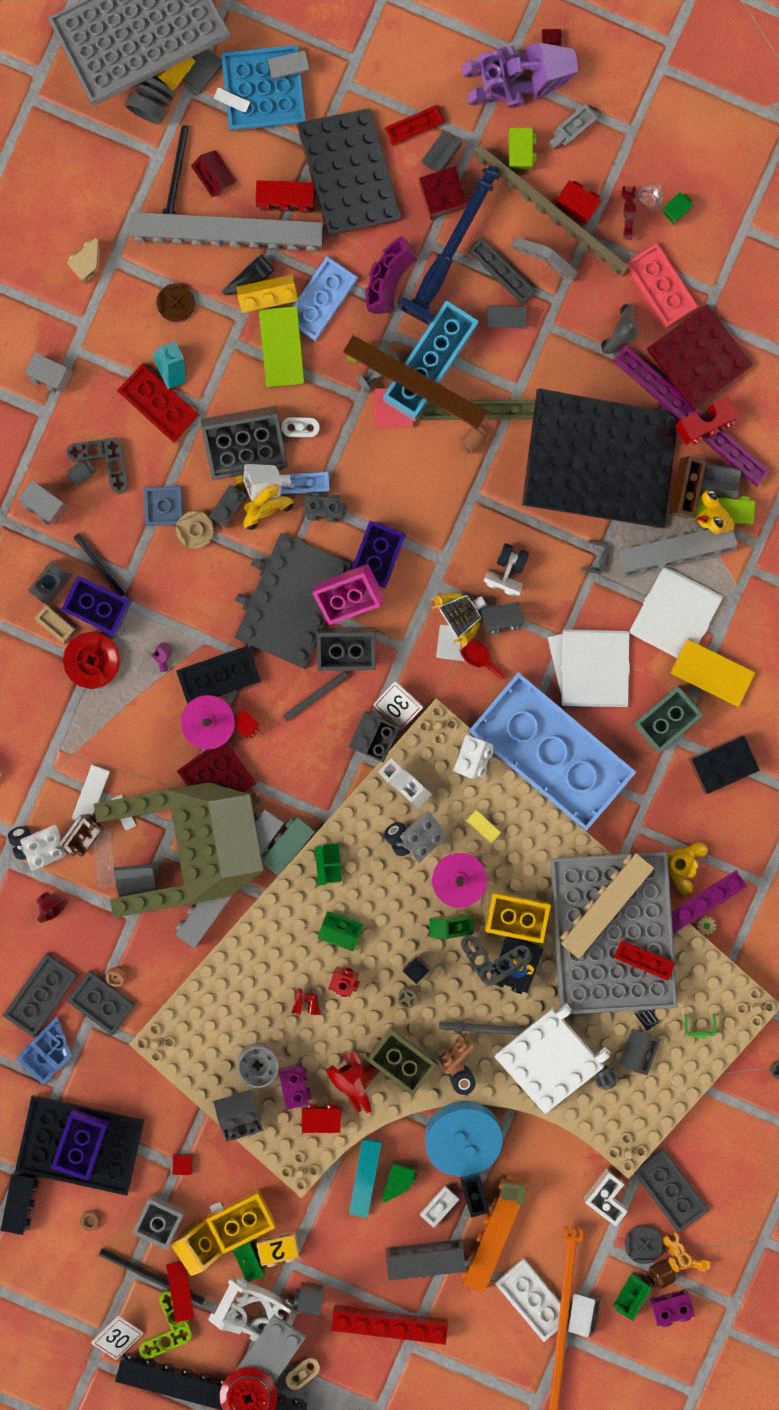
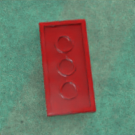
M143 363L117 390L121 396L173 443L200 416L172 389H167L166 384Z

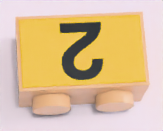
M295 1230L257 1239L256 1244L261 1266L273 1267L278 1265V1262L285 1261L290 1263L299 1258L300 1251Z

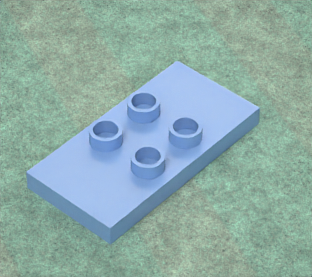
M517 672L469 730L477 739L493 744V753L585 831L589 829L636 773V771L519 672Z

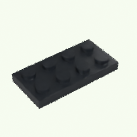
M249 645L176 670L187 704L200 696L210 695L219 697L261 682Z

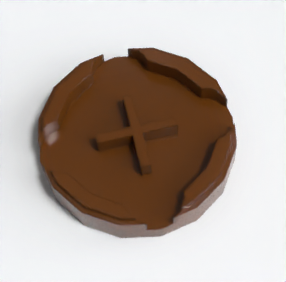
M173 283L165 286L159 292L156 304L163 318L177 323L185 321L191 316L194 311L195 300L192 292L186 286Z

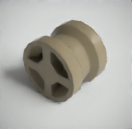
M410 987L401 989L398 994L399 1005L406 1009L414 1007L417 1002L416 991Z

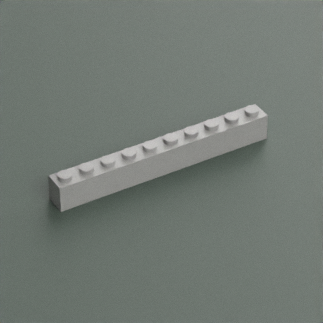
M130 212L129 236L131 239H134V242L138 243L153 240V243L156 244L172 241V244L183 245L184 242H190L194 246H203V243H209L213 247H222V244H227L232 248H241V245H245L251 249H260V246L268 247L270 250H279L282 247L287 248L289 251H299L300 248L306 249L308 252H318V250H322L323 223Z

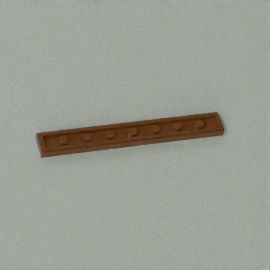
M352 335L343 351L349 357L476 429L480 427L488 411Z

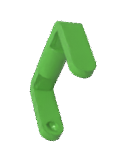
M684 1014L685 1034L687 1036L707 1038V1036L716 1035V1014H713V1032H707L706 1030L688 1032V1015Z

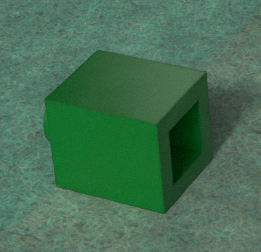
M679 192L663 207L661 213L675 225L693 207L691 204L692 200L686 194Z

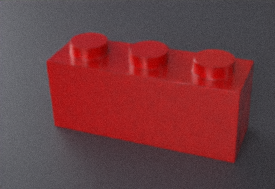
M256 180L255 203L256 207L260 208V210L270 211L271 208H279V211L289 212L290 209H298V212L302 213L314 210L315 190L313 183Z

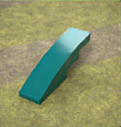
M368 1138L362 1139L349 1215L368 1218L382 1141Z

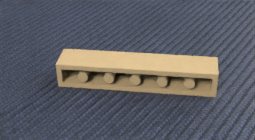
M629 853L622 862L625 865L620 870L616 869L610 876L612 880L608 885L604 884L597 893L600 895L596 900L591 899L585 906L586 912L583 915L579 914L572 922L574 924L570 931L566 929L560 936L562 939L560 944L578 959H580L654 869L637 853L633 855Z

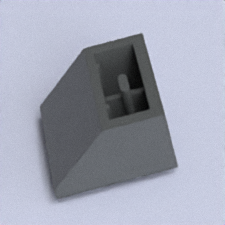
M519 602L480 610L484 633L489 632V635L499 634L501 629L508 628V632L521 629L520 625L524 624Z
M364 712L349 748L384 763L399 727Z
M251 1090L213 1101L217 1119L226 1142L263 1131Z

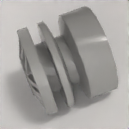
M254 1043L241 1051L237 1061V1070L241 1080L246 1085L252 1088L268 1086L275 1080L278 1074L279 1065L276 1054L270 1047L265 1044ZM255 1060H259L260 1063H263L260 1065L259 1069H256L255 1066H252V1064H255Z

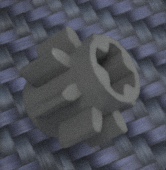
M604 1066L596 1074L597 1076L594 1077L598 1088L603 1087L604 1090L616 1086V1079H619L615 1069H610L609 1066Z

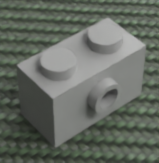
M34 352L25 374L30 377L29 381L37 385L43 383L46 385V389L54 393L57 390L64 393L73 372Z

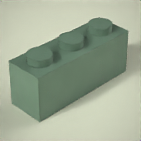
M299 816L296 819L292 817L285 825L288 828L285 833L282 834L280 832L273 840L276 844L272 849L267 847L261 855L263 857V864L277 876L287 867L316 831Z

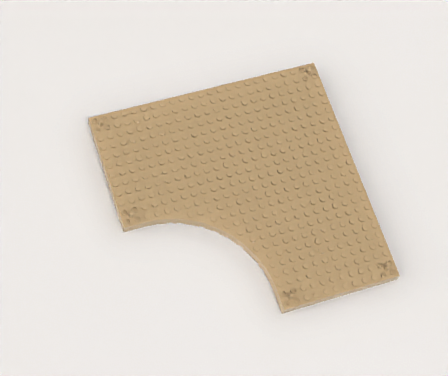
M436 698L389 750L384 763L380 761L287 867L132 1039L129 1045L218 1124L213 1101L251 1090L263 1131L238 1138L237 1141L301 1198L345 1151L365 1136L388 1123L408 1115L461 1101L510 1108L557 1124L581 1138L629 1179L778 1012L779 1002L691 924H688L673 934L678 1008L652 1009L651 1011L659 1021L658 1024L647 1031L633 1011L569 1014L563 1018L595 1055L604 1047L611 1052L609 1054L610 1057L602 1063L604 1066H609L610 1069L614 1068L619 1079H616V1086L604 1090L603 1087L598 1088L594 1077L597 1076L595 1074L546 1114L494 1057L497 1051L517 1035L471 1031L457 1033L454 1030L439 1029V1021H463V1023L527 1028L552 1007L556 1011L560 1009L550 858L612 854L495 753L488 760L486 774L482 777L481 781L453 772L465 736L476 737L469 732L470 728ZM390 758L401 765L432 794L420 808L412 804L399 790L389 784L378 773ZM475 810L501 832L492 843L466 821ZM426 811L431 812L446 835V839L420 863L415 860L411 852L405 856L396 855L392 849V844H389L384 838L386 828L393 823L400 822L408 829ZM339 843L342 882L318 886L315 846ZM453 853H465L475 857L484 867L487 876V885L482 897L476 903L463 908L451 907L443 903L435 894L432 885V875L436 865L444 857ZM491 892L549 902L551 907L544 942L528 941L542 946L544 949L528 993H515L511 991V987L506 985L504 987L485 985L461 947V941L465 936L450 939L430 938L429 918L449 915H473L474 934L472 935L478 939L490 961L493 962L499 958L505 936L488 933L484 930ZM327 911L363 924L354 951L318 939ZM471 941L467 942L471 950L475 952L476 949ZM415 954L430 966V971L417 985L402 971L403 967ZM477 956L475 964L481 965L484 963V956ZM337 966L342 968L349 967L355 970L356 973H359L357 979L360 981L357 992L353 991L350 997L339 996L336 992L328 989L333 972ZM488 972V973L486 974V975H487L486 978H488L489 980H491V979H490V975H491V974ZM405 987L413 988L417 993V1002L410 1009L403 1008L398 1003V994ZM297 988H302L303 995L304 993H314L317 995V1004L321 1015L308 1014L309 1002H303V995L301 1015L291 1013L296 1000ZM684 1014L688 1015V1032L700 1030L713 1032V1014H716V1035L707 1036V1038L687 1036L685 1034ZM390 1026L433 1059L435 1057L438 1059L437 1066L414 1096L380 1071L365 1089L371 1106V1112L366 1113L362 1106V1111L357 1113L346 1094L339 1091L333 1085L326 1070L332 1065L337 1069L345 1066L347 1063L342 1054L345 1051H348L349 1054L352 1051H356L362 1066L371 1064L367 1061V1056ZM632 1029L661 1039L648 1076L636 1073L619 1064ZM467 1033L473 1042L474 1048L463 1058L464 1065L472 1071L476 1085L471 1093L461 1095L455 1092L449 1079V1074L444 1072L439 1062L442 1053L450 1049L460 1035L463 1036ZM254 1043L265 1044L276 1054L278 1068L298 1064L302 1065V1069L306 1068L308 1080H305L306 1088L310 1087L312 1099L308 1100L309 1104L313 1103L317 1104V1107H325V1104L334 1103L337 1104V1107H341V1133H302V1107L286 1110L279 1072L275 1080L268 1086L252 1088L246 1085L241 1080L237 1070V1061L241 1051ZM255 1060V1064H252V1066H255L256 1069H259L260 1065L263 1063H260L259 1060Z

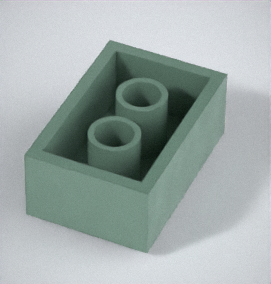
M675 686L636 719L632 725L654 751L660 753L703 715L678 686Z

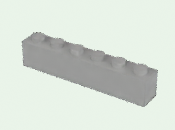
M701 528L691 534L684 532L674 538L663 537L657 542L651 543V541L641 543L640 546L623 547L619 551L618 557L625 578L734 552L738 545L734 531L716 535L707 528Z

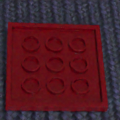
M708 304L646 349L692 411L753 366L752 362Z

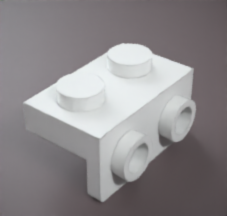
M466 735L453 772L481 781L482 777L486 774L488 760L493 754V744Z

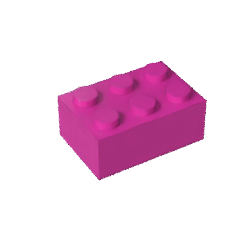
M368 564L316 583L312 591L328 625L378 608L384 599V595Z

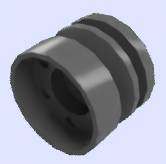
M149 78L133 86L139 94L130 93L125 107L138 117L153 124L161 125L166 115V111L161 106L169 107L171 105L169 100L174 99L175 93L159 80Z

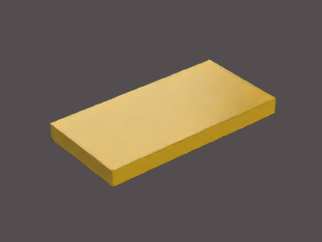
M686 639L670 674L739 707L755 672Z

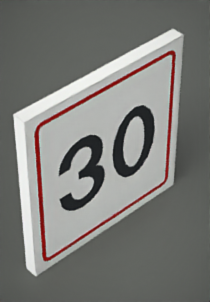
M397 681L373 704L389 721L399 727L400 731L423 708Z
M118 1315L91 1344L117 1360L144 1332Z

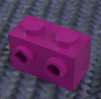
M301 1064L278 1068L286 1110L309 1105L308 1100L312 1099L310 1087L306 1088L305 1080H308L306 1068L302 1069Z
M687 1289L650 1299L658 1326L667 1327L672 1325V1322L679 1320L680 1322H686L695 1316Z

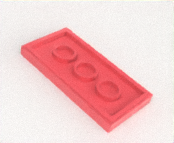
M658 243L626 262L629 266L627 270L665 329L698 308L695 300Z

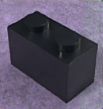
M479 1173L460 1177L471 1218L490 1213Z

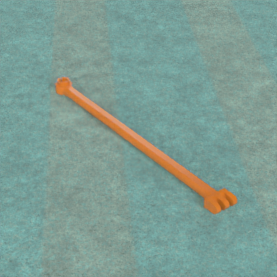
M564 1226L563 1240H567L549 1410H558L576 1247L577 1242L583 1241V1227H579L578 1235H576V1227H571V1234H568V1226Z

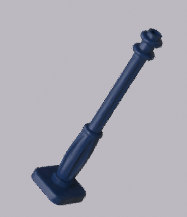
M489 165L488 168L482 170L484 173L483 178L476 181L478 184L476 191L441 254L437 255V258L423 278L416 297L412 301L402 297L398 302V308L401 311L429 326L435 318V315L428 311L429 305L439 292L453 263L452 258L488 191L494 190L492 186L494 180L500 179L498 175L499 170Z

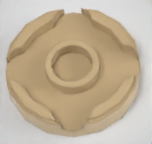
M193 510L186 512L177 521V538L188 548H202L210 543L213 537V521L201 511Z

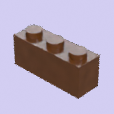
M691 456L680 458L669 512L670 515L686 519L696 516L707 460Z

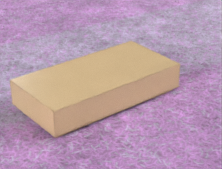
M47 604L34 618L63 644L76 630Z

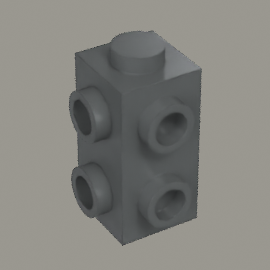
M309 493V496H305L303 515L307 517V520L319 521V518H327L326 522L338 523V519L342 520V516L346 515L347 504H344V500L340 499V495L330 494L326 498L321 497L319 493Z

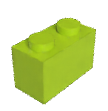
M509 128L508 168L512 171H531L532 166L536 165V153H533V146H536V134H533V128Z

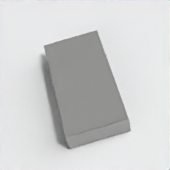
M305 51L267 59L272 80L310 71Z

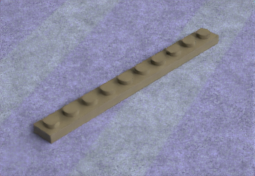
M481 145L477 147L474 155L478 163L483 166L486 164L488 167L490 165L498 169V175L506 181L505 184L510 189L519 191L521 193L520 196L525 201H531L536 205L535 209L541 214L546 213L554 225H560L565 229L564 232L570 238L575 237L579 240L582 248L587 251L590 249L595 253L594 257L598 261L606 262L614 274L623 276L629 267L626 263Z

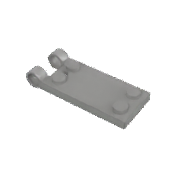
M274 1314L236 1370L254 1367L263 1370L275 1383L305 1340L306 1335Z

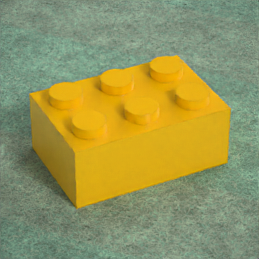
M492 891L484 930L488 933L543 943L551 905L549 902Z
M259 1189L208 1214L206 1218L223 1254L275 1229L276 1222Z

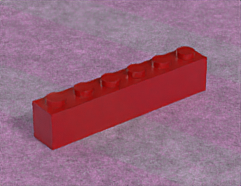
M334 1305L331 1331L446 1345L448 1319Z

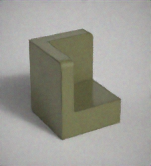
M502 1179L500 1198L502 1200L516 1201V1204L524 1205L525 1181Z

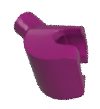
M164 642L160 643L156 651L151 654V657L159 663L160 672L168 671L166 660L172 655L171 647Z

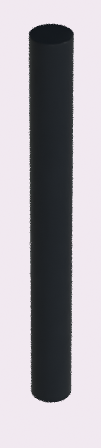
M81 534L75 535L73 538L121 596L128 593L126 588Z

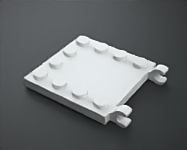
M567 1003L558 1011L552 1007L494 1054L497 1061L545 1114L604 1068L602 1062L607 1060L611 1053L604 1047L595 1055L564 1021L563 1018L567 1017L572 1010Z

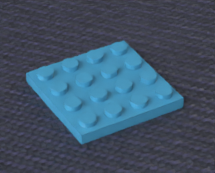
M298 45L221 53L225 91L250 101L246 112L227 105L230 131L294 125L306 121L301 73L272 80L267 60L298 52Z

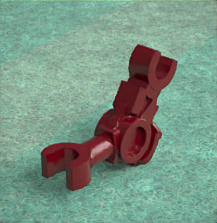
M623 186L621 196L625 199L624 239L632 240L633 220L636 214V204L633 203V198L636 196V187L633 186L632 191L627 192L625 186Z

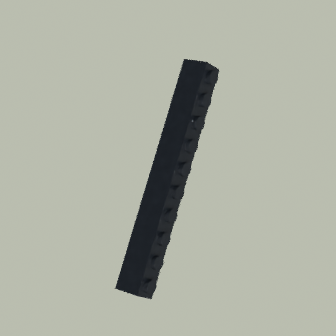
M132 1353L122 1355L115 1382L223 1410L220 1404V1390L226 1378L216 1379L207 1373H193V1370L188 1368L178 1369L170 1363H156L154 1359H141ZM248 1393L245 1396V1401L248 1402L252 1395ZM277 1393V1403L274 1410H307V1403L300 1398L290 1399L286 1398L284 1394Z

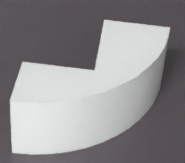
M392 758L378 772L389 784L399 790L418 808L432 795L416 778Z

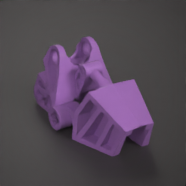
M536 43L526 46L525 53L515 54L514 46H504L496 51L477 55L478 60H469L461 66L463 77L469 78L481 75L483 88H475L467 94L468 105L475 106L505 100L507 101L508 108H516L525 104L523 95L533 94L535 101L566 85L578 73V63L574 49ZM529 69L533 72L531 76L532 81L509 84V82L521 75L523 70Z

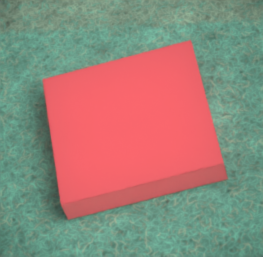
M374 388L375 428L413 427V420L383 401V395L388 388Z

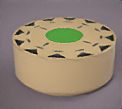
M702 916L698 919L696 927L701 934L711 935L716 930V922L710 916Z

